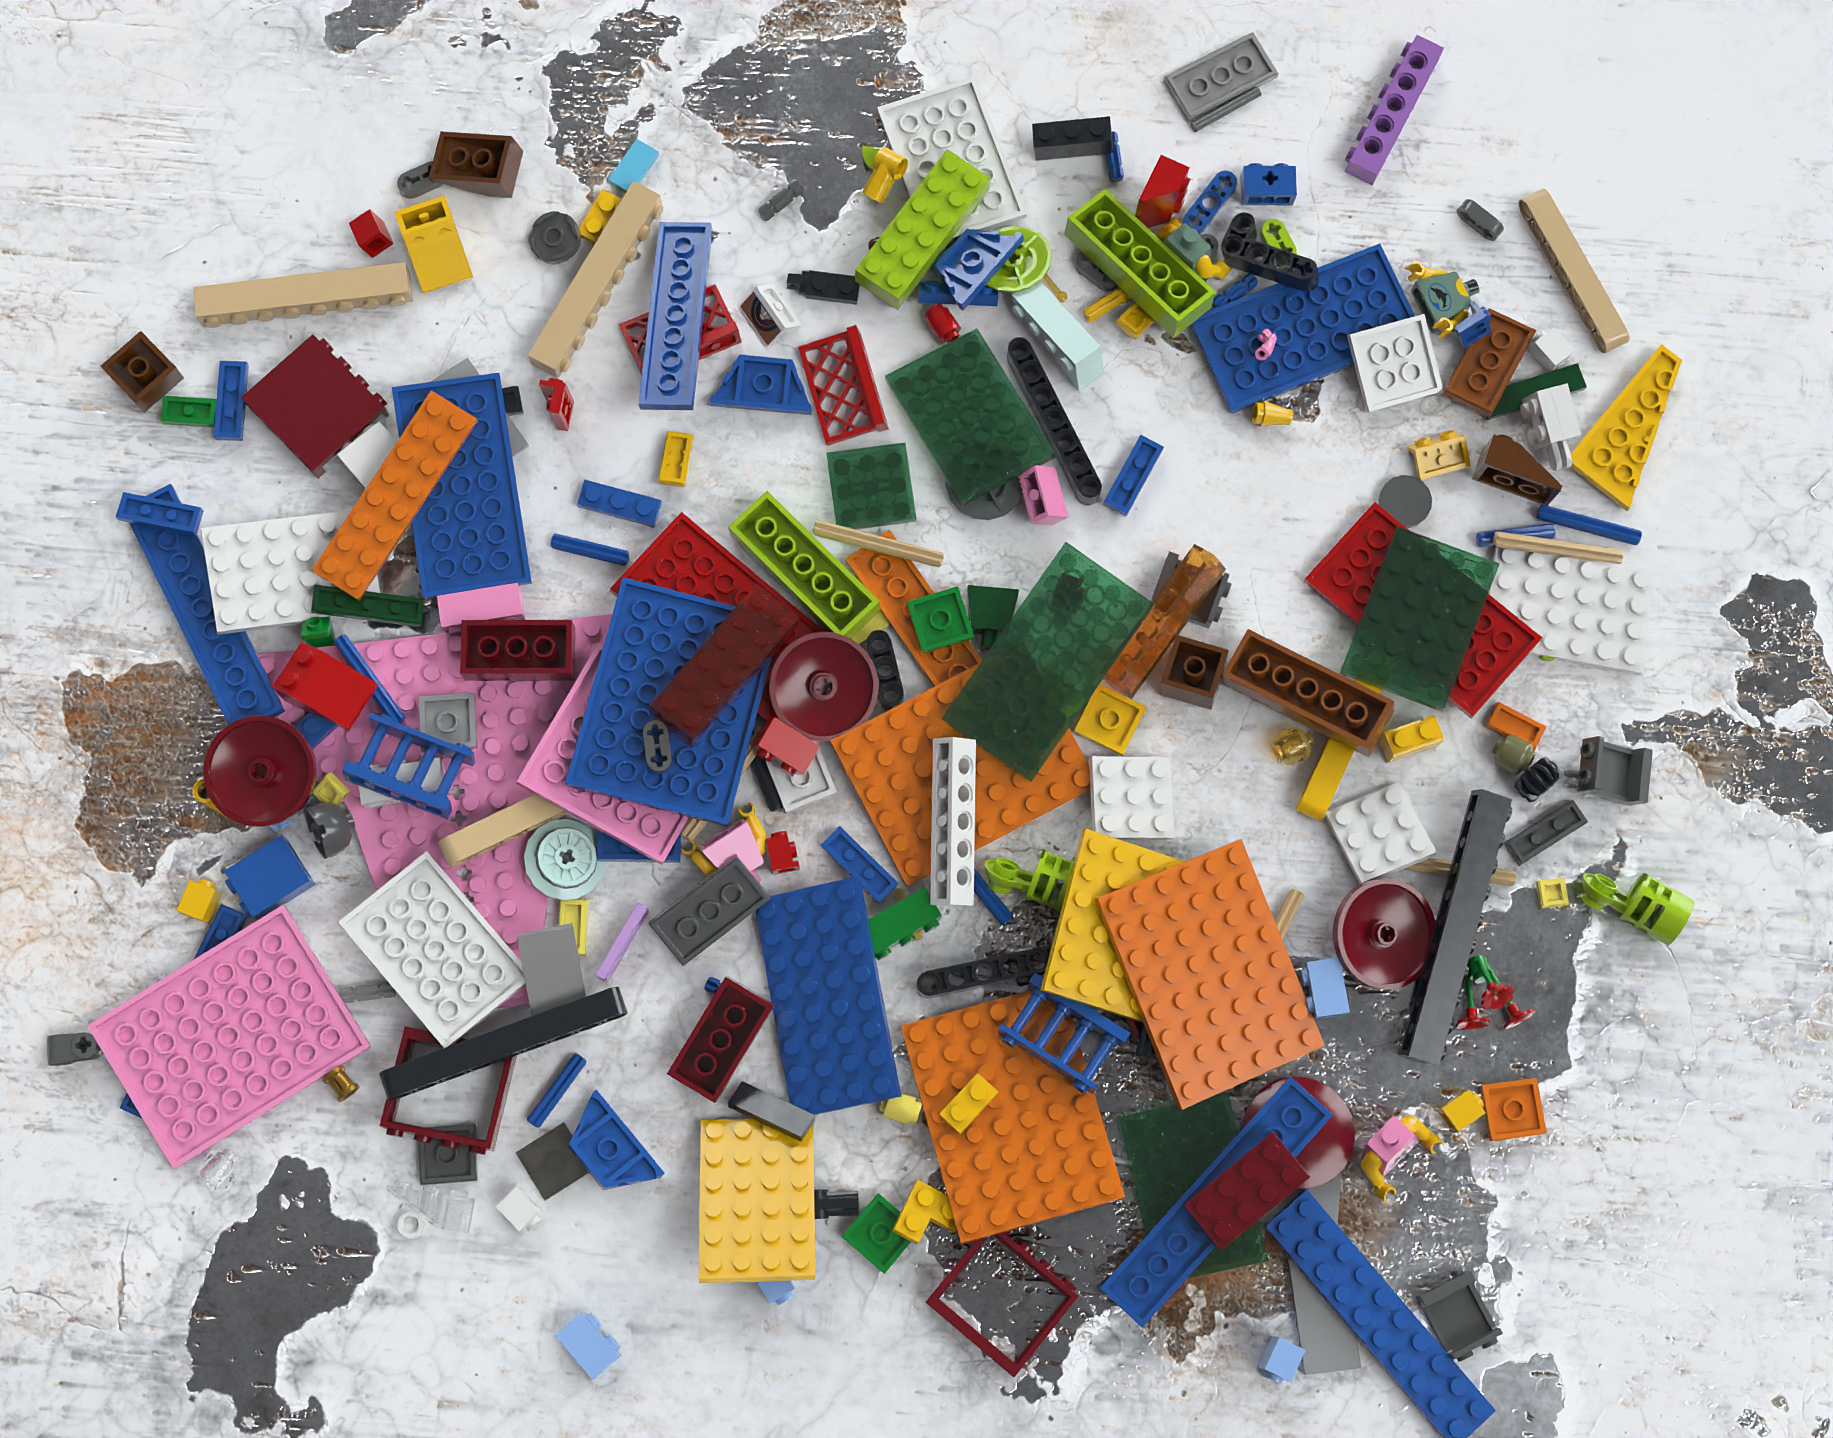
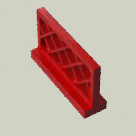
M716 284L706 288L705 298L714 294L716 302L713 308L704 306V312L710 315L706 324H702L699 360L742 343L739 329L735 321H733ZM649 312L619 324L641 376L644 359H640L639 352L646 343ZM715 315L725 318L728 323L719 328L711 326ZM636 326L645 328L640 338L630 336L627 330Z
M857 325L847 327L845 332L798 347L827 446L876 430L882 432L889 429L863 338ZM845 340L847 349L842 357L831 352L836 342ZM817 349L823 352V355L816 365L808 361L806 352ZM828 355L839 360L833 373L822 368ZM848 355H850L851 361L847 360ZM844 363L854 369V373L849 381L838 376ZM819 371L830 376L824 389L816 386L814 383ZM835 379L847 385L840 397L828 392ZM856 379H857V382H858V386H857L856 384H854V381H855ZM851 387L861 393L857 405L845 400ZM826 395L838 401L832 413L823 410L821 407ZM842 403L854 409L847 422L836 417ZM863 403L865 406V410L861 408ZM858 411L868 416L870 425L860 428L852 425ZM824 415L829 417L827 422L825 421ZM833 420L845 425L841 434L830 437L828 428Z

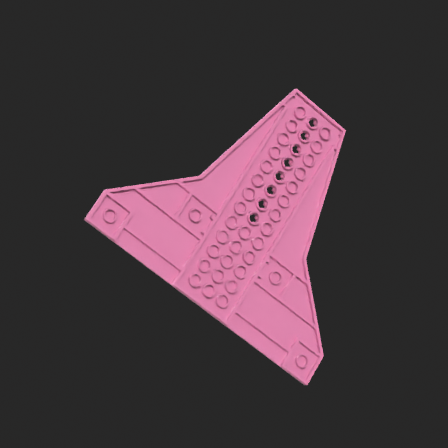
M612 614L563 619L572 620L576 628L574 681H465L460 674L461 634L449 635V633L353 643L404 714L406 719L401 725L420 731L419 696L474 693L476 695L478 749H471L474 753L475 764L472 767L462 763L447 795L452 806V812L448 820L406 803L366 809L361 805L359 786L345 780L342 769L346 761L354 764L360 761L375 729L371 728L368 717L370 713L378 716L384 714L372 696L350 731L338 726L313 749L317 764L316 781L320 783L328 773L332 772L351 791L342 802L347 805L353 817L354 828L376 891L427 851L463 894L468 893L469 897H474V902H471V904L521 961L516 934L544 929L549 897L533 886L525 871L524 853L527 842L538 828L454 868H450L438 842L448 835L535 795L517 785L516 782L597 644L600 643L604 646ZM336 646L317 648L351 668ZM295 650L257 654L272 685ZM277 693L286 712L274 718L284 720L295 726L309 713L284 701ZM385 734L371 765H380L381 768L388 767L401 739ZM411 743L404 760H408V763L419 761V757H422L425 752L421 751L420 746ZM437 753L435 757L443 761L446 773L452 759ZM455 786H459L460 789L465 791L464 794L460 795L459 800H455L454 796L450 795V791H453ZM457 813L467 816V821H463L461 827H457V824L452 822ZM466 866L467 870L472 871V874L467 876L466 881H462V878L457 876V872L461 871V867ZM526 985L497 1009L530 1005Z

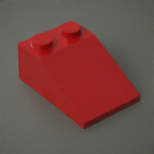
M301 642L272 685V688L284 701L350 731L379 685L327 653Z

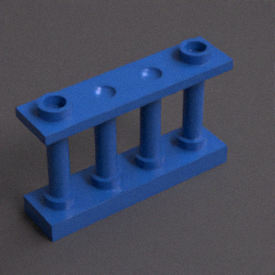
M370 713L368 717L371 728L375 729L360 761L355 764L346 761L342 769L345 780L448 820L452 812V806L447 794L462 763L474 766L475 758L472 750L464 744L457 743L454 745L396 723L388 715L380 714L378 716ZM385 734H389L401 740L386 771L380 774L372 771L370 765ZM412 743L425 748L426 751L412 780L406 784L398 781L395 776ZM436 754L451 758L452 760L437 791L430 793L423 790L421 785Z
M1034 973L1028 985V988L1031 989V997L1011 1028L1004 1024L1000 1025L998 1029V1034L1001 1035L1000 1040L1012 1048L1015 1046L1020 1047L1071 1080L1073 1082L1071 1085L1081 1093L1086 1094L1088 1091L1093 1094L1097 1088V1084L1091 1081L1112 1047L1119 1045L1123 1048L1130 1036V1032L1085 1004L1041 991L1043 977ZM1047 999L1055 1005V1012L1033 1044L1019 1034L1040 1002H1044ZM1070 1014L1079 1020V1026L1057 1059L1043 1049L1065 1016L1068 1017ZM1094 1029L1103 1035V1041L1082 1074L1067 1066L1087 1033L1089 1031L1092 1032Z

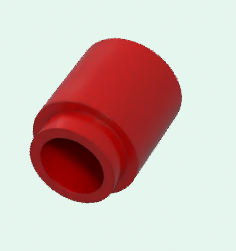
M941 303L936 304L924 314L927 319L926 324L939 343L946 342L950 344L959 338L961 326L947 307H943Z

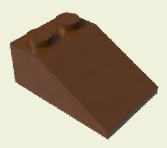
M440 131L428 179L436 183L489 197L512 198L523 150L512 136Z
M1494 434L1483 448L1472 478L1481 483L1547 506L1562 489V485L1520 443L1514 442L1511 437L1502 434Z

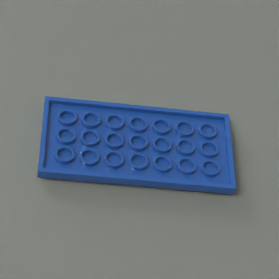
M1380 243L1318 267L1319 284L1312 291H1301L1278 283L1211 309L1190 325L1231 414L1251 407L1255 402L1261 403L1262 400L1266 401L1354 366L1347 335L1415 316ZM1265 329H1269L1272 334L1275 333L1277 341L1271 356L1261 361L1255 356V351L1263 345L1258 340V336Z
M500 373L392 387L399 438L430 391L435 392L478 420L412 521L423 599H432L440 595L518 583L519 586L532 584Z
M855 876L770 896L771 899L758 908L755 913L771 1002L775 1004L773 1013L789 1103L809 1113L818 1115L902 1097L861 878Z

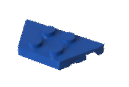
M966 229L935 264L938 275L961 310L964 311L1024 242L1022 233L1015 232L1014 236L1000 235L999 231L989 230L983 232L976 229Z
M739 355L733 364L732 370L722 380V385L716 394L710 398V406L812 415L811 404H809L792 359Z
M595 1090L584 1110L568 1148L602 1190L661 1178L665 1174L664 1171L601 1094Z

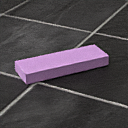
M639 902L636 904L596 973L599 979L605 982H609L649 913L646 906Z

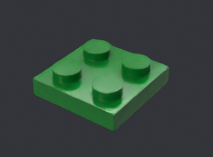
M958 586L906 602L922 655L974 639L975 636Z
M879 1193L841 1236L884 1274L911 1243L892 1232L900 1211Z

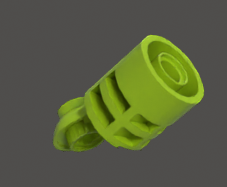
M1043 850L1034 874L1021 869L1017 863L1006 858L988 859L984 862V868L989 878L988 887L991 890L1000 894H1010L1013 888L1027 893L1025 899L1037 901L1040 905H1048L1053 907L1054 910L1061 912L1074 861L1066 860L1060 855L1056 856L1048 853L1049 851ZM1058 880L1063 881L1061 888L1057 887Z
M1585 873L1582 877V885L1585 892L1581 898L1587 905L1599 911H1602L1606 905L1618 911L1617 917L1630 923L1637 929L1639 928L1667 946L1681 933L1694 908V900L1666 886L1659 880L1657 881L1646 873H1642L1636 879L1627 894L1618 890L1616 883L1602 874Z

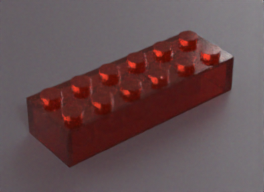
M757 583L650 704V714L663 722L668 729L693 748L797 628L800 617Z

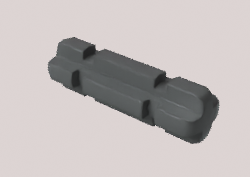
M793 180L787 185V189L783 188L768 200V204L765 203L758 209V213L765 221L770 220L775 216V212H780L791 203L793 197L797 198L803 193V187L797 180Z

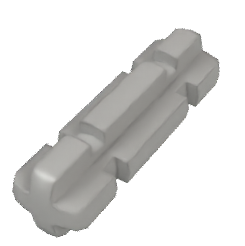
M384 982L382 985L375 983L358 985L355 988L352 986L342 987L340 989V996L345 1003L354 1002L355 999L357 1001L381 999V996L383 998H392L396 996V991L388 982Z

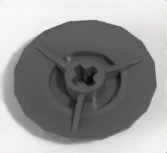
M978 444L965 448L953 458L947 469L945 487L950 501L961 513L973 519L992 520L1005 516L1017 506L1023 495L1018 475L1023 471L1021 464L1011 452L997 445ZM984 479L989 480V485L986 486V489L981 488L980 482H983Z

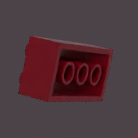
M462 620L460 674L465 681H574L575 625L572 620Z
M725 976L667 1072V1075L716 1103L775 1004L731 977Z
M1272 1132L1185 1203L1184 1206L1220 1251H1222L1307 1181L1310 1176L1275 1133Z

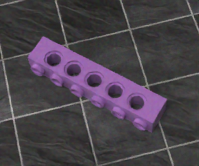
M1416 35L1412 43L1407 41L1400 55L1404 57L1402 63L1396 62L1389 76L1393 78L1391 84L1385 83L1378 98L1382 99L1379 106L1373 105L1367 119L1371 120L1368 127L1362 126L1356 137V140L1360 141L1357 148L1351 147L1344 160L1348 162L1345 170L1346 173L1373 186L1437 65L1444 47L1419 35ZM1410 64L1417 65L1419 69L1412 68ZM1399 85L1406 86L1408 90H1402ZM1387 106H1393L1397 111H1391ZM1376 127L1384 128L1386 132H1379ZM1365 148L1372 149L1375 154L1367 153Z

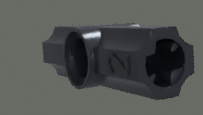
M814 1190L815 1219H829V1216L859 1215L858 1191L829 1192V1190Z

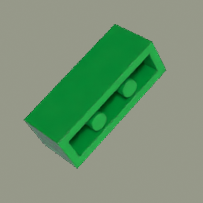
M926 887L868 919L875 957L878 961L892 953L890 949L900 943L901 947L916 939L914 936L916 933L923 929L927 933L940 925L938 921L942 919V914L936 905H930V894Z

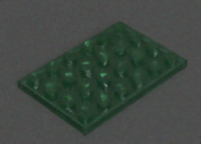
M977 328L885 375L886 383L961 506L1014 480L1029 468L1036 465L1040 466L1055 458L1054 450Z
M1397 526L1340 674L1443 712L1500 563Z
M1228 1092L1214 1095L1183 1110H1178L1176 1104L1119 1116L1146 1236L1238 1135ZM1259 1220L1222 1251L1215 1246L1188 1278L1268 1261Z

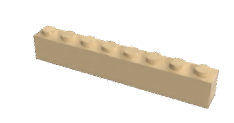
M635 181L631 183L528 353L531 365L556 378H559L562 372H567L572 363L571 357L575 350L579 351L584 344V335L588 328L592 329L598 320L597 313L602 306L605 307L610 301L611 290L615 284L619 285L625 273L623 270L626 265L634 261L638 252V245L641 241L644 242L648 238L651 230L650 225L653 220L660 218L664 208L660 194Z
M406 262L193 287L196 318L202 326L208 328H216L225 323L242 325L251 320L268 322L276 317L293 319L300 317L302 314L324 315L328 311L350 312L353 308L376 309L380 305L402 306L406 302H413L410 271Z

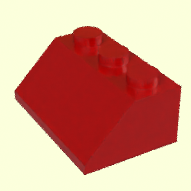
M1160 155L1139 198L1135 216L1148 229L1169 222L1174 213H1180L1188 191L1187 188L1191 181V178L1187 177L1190 167L1163 155Z

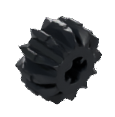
M1543 757L1515 781L1514 787L1528 802H1534L1560 780L1562 772L1548 757Z

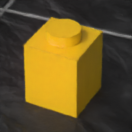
M200 878L198 883L189 880L176 911L209 924L222 893L214 889L215 883Z
M1470 1090L1463 1091L1437 1109V1112L1452 1133L1461 1131L1486 1113L1482 1108L1484 1106L1482 1099L1477 1093H1472Z

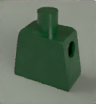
M968 585V616L973 633L981 635L980 648L995 650L997 647V636H1008L1019 589Z

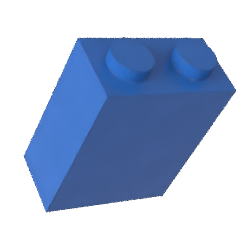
M283 835L275 838L224 871L228 877L225 880L226 885L233 894L238 893L242 900L239 903L242 911L247 917L252 916L256 920L261 919L316 885L292 845Z

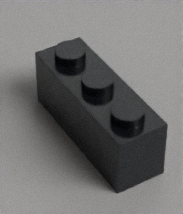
M1110 116L1032 124L1036 161L1113 153Z

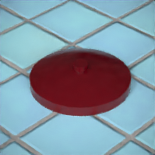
M813 632L796 638L779 653L773 663L769 676V697L776 715L782 722L810 740L831 741L868 720L878 698V675L868 653L854 640L834 632Z
M250 716L229 724L214 738L205 756L203 776L211 801L223 815L243 825L267 827L290 819L305 806L315 787L317 764L310 743L296 727L274 717Z
M1389 878L1363 882L1345 896L1334 918L1333 944L1338 960L1344 970L1354 980L1364 986L1383 990L1407 986L1421 975L1435 925V917L1424 896L1408 883Z
M1296 1076L1292 1078L1333 1114L1328 1122L1295 1157L1310 1176L1296 1190H1309L1328 1183L1344 1169L1354 1148L1355 1130L1349 1109L1334 1090L1317 1080ZM1289 1077L1269 1083L1253 1097L1244 1113L1242 1129Z

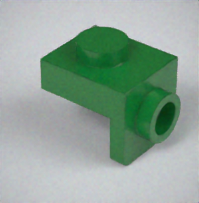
M330 616L312 617L307 621H302V640H306L308 645L315 648L335 646L334 640L336 638Z

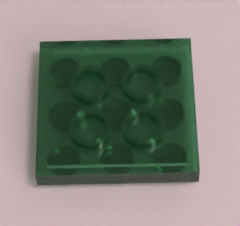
M905 442L826 453L836 525L851 529H863L916 522Z

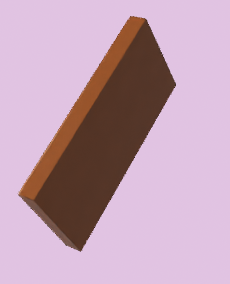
M1488 308L1487 311L1491 316L1489 324L1492 332L1467 347L1442 395L1490 418L1537 330Z

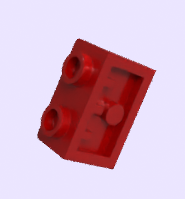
M549 378L548 381L540 380L539 387L547 400L546 410L549 411L551 420H553L558 430L568 431L574 400L566 383L556 378Z

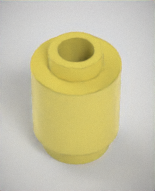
M901 1093L902 1097L881 1102L879 1110L884 1111V1118L907 1125L909 1122L916 1124L922 1102L916 1101V1097Z

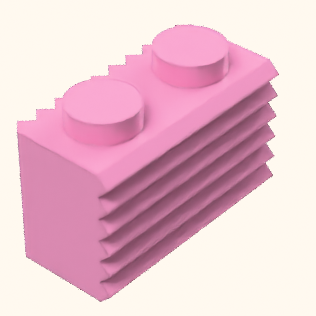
M1036 465L1018 475V478H1020L1019 483H1021V488L1023 489L1022 493H1024L1023 498H1025V503H1027V513H1029V518H1031L1030 523L1054 525L1069 517L1055 467Z

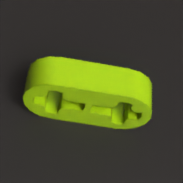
M1278 219L1267 220L1260 232L1262 242L1297 254L1296 246L1284 224ZM1269 228L1273 231L1278 230L1276 238L1273 234H1267ZM1280 265L1279 267L1286 268L1287 265Z

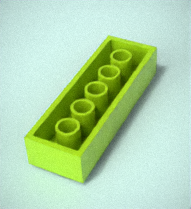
M947 149L855 269V282L896 310H899L988 193L990 177Z
M1106 188L1067 218L1064 235L1173 338L1211 309L1216 291Z
M768 491L728 526L731 537L827 632L838 633L851 639L881 611L880 601Z

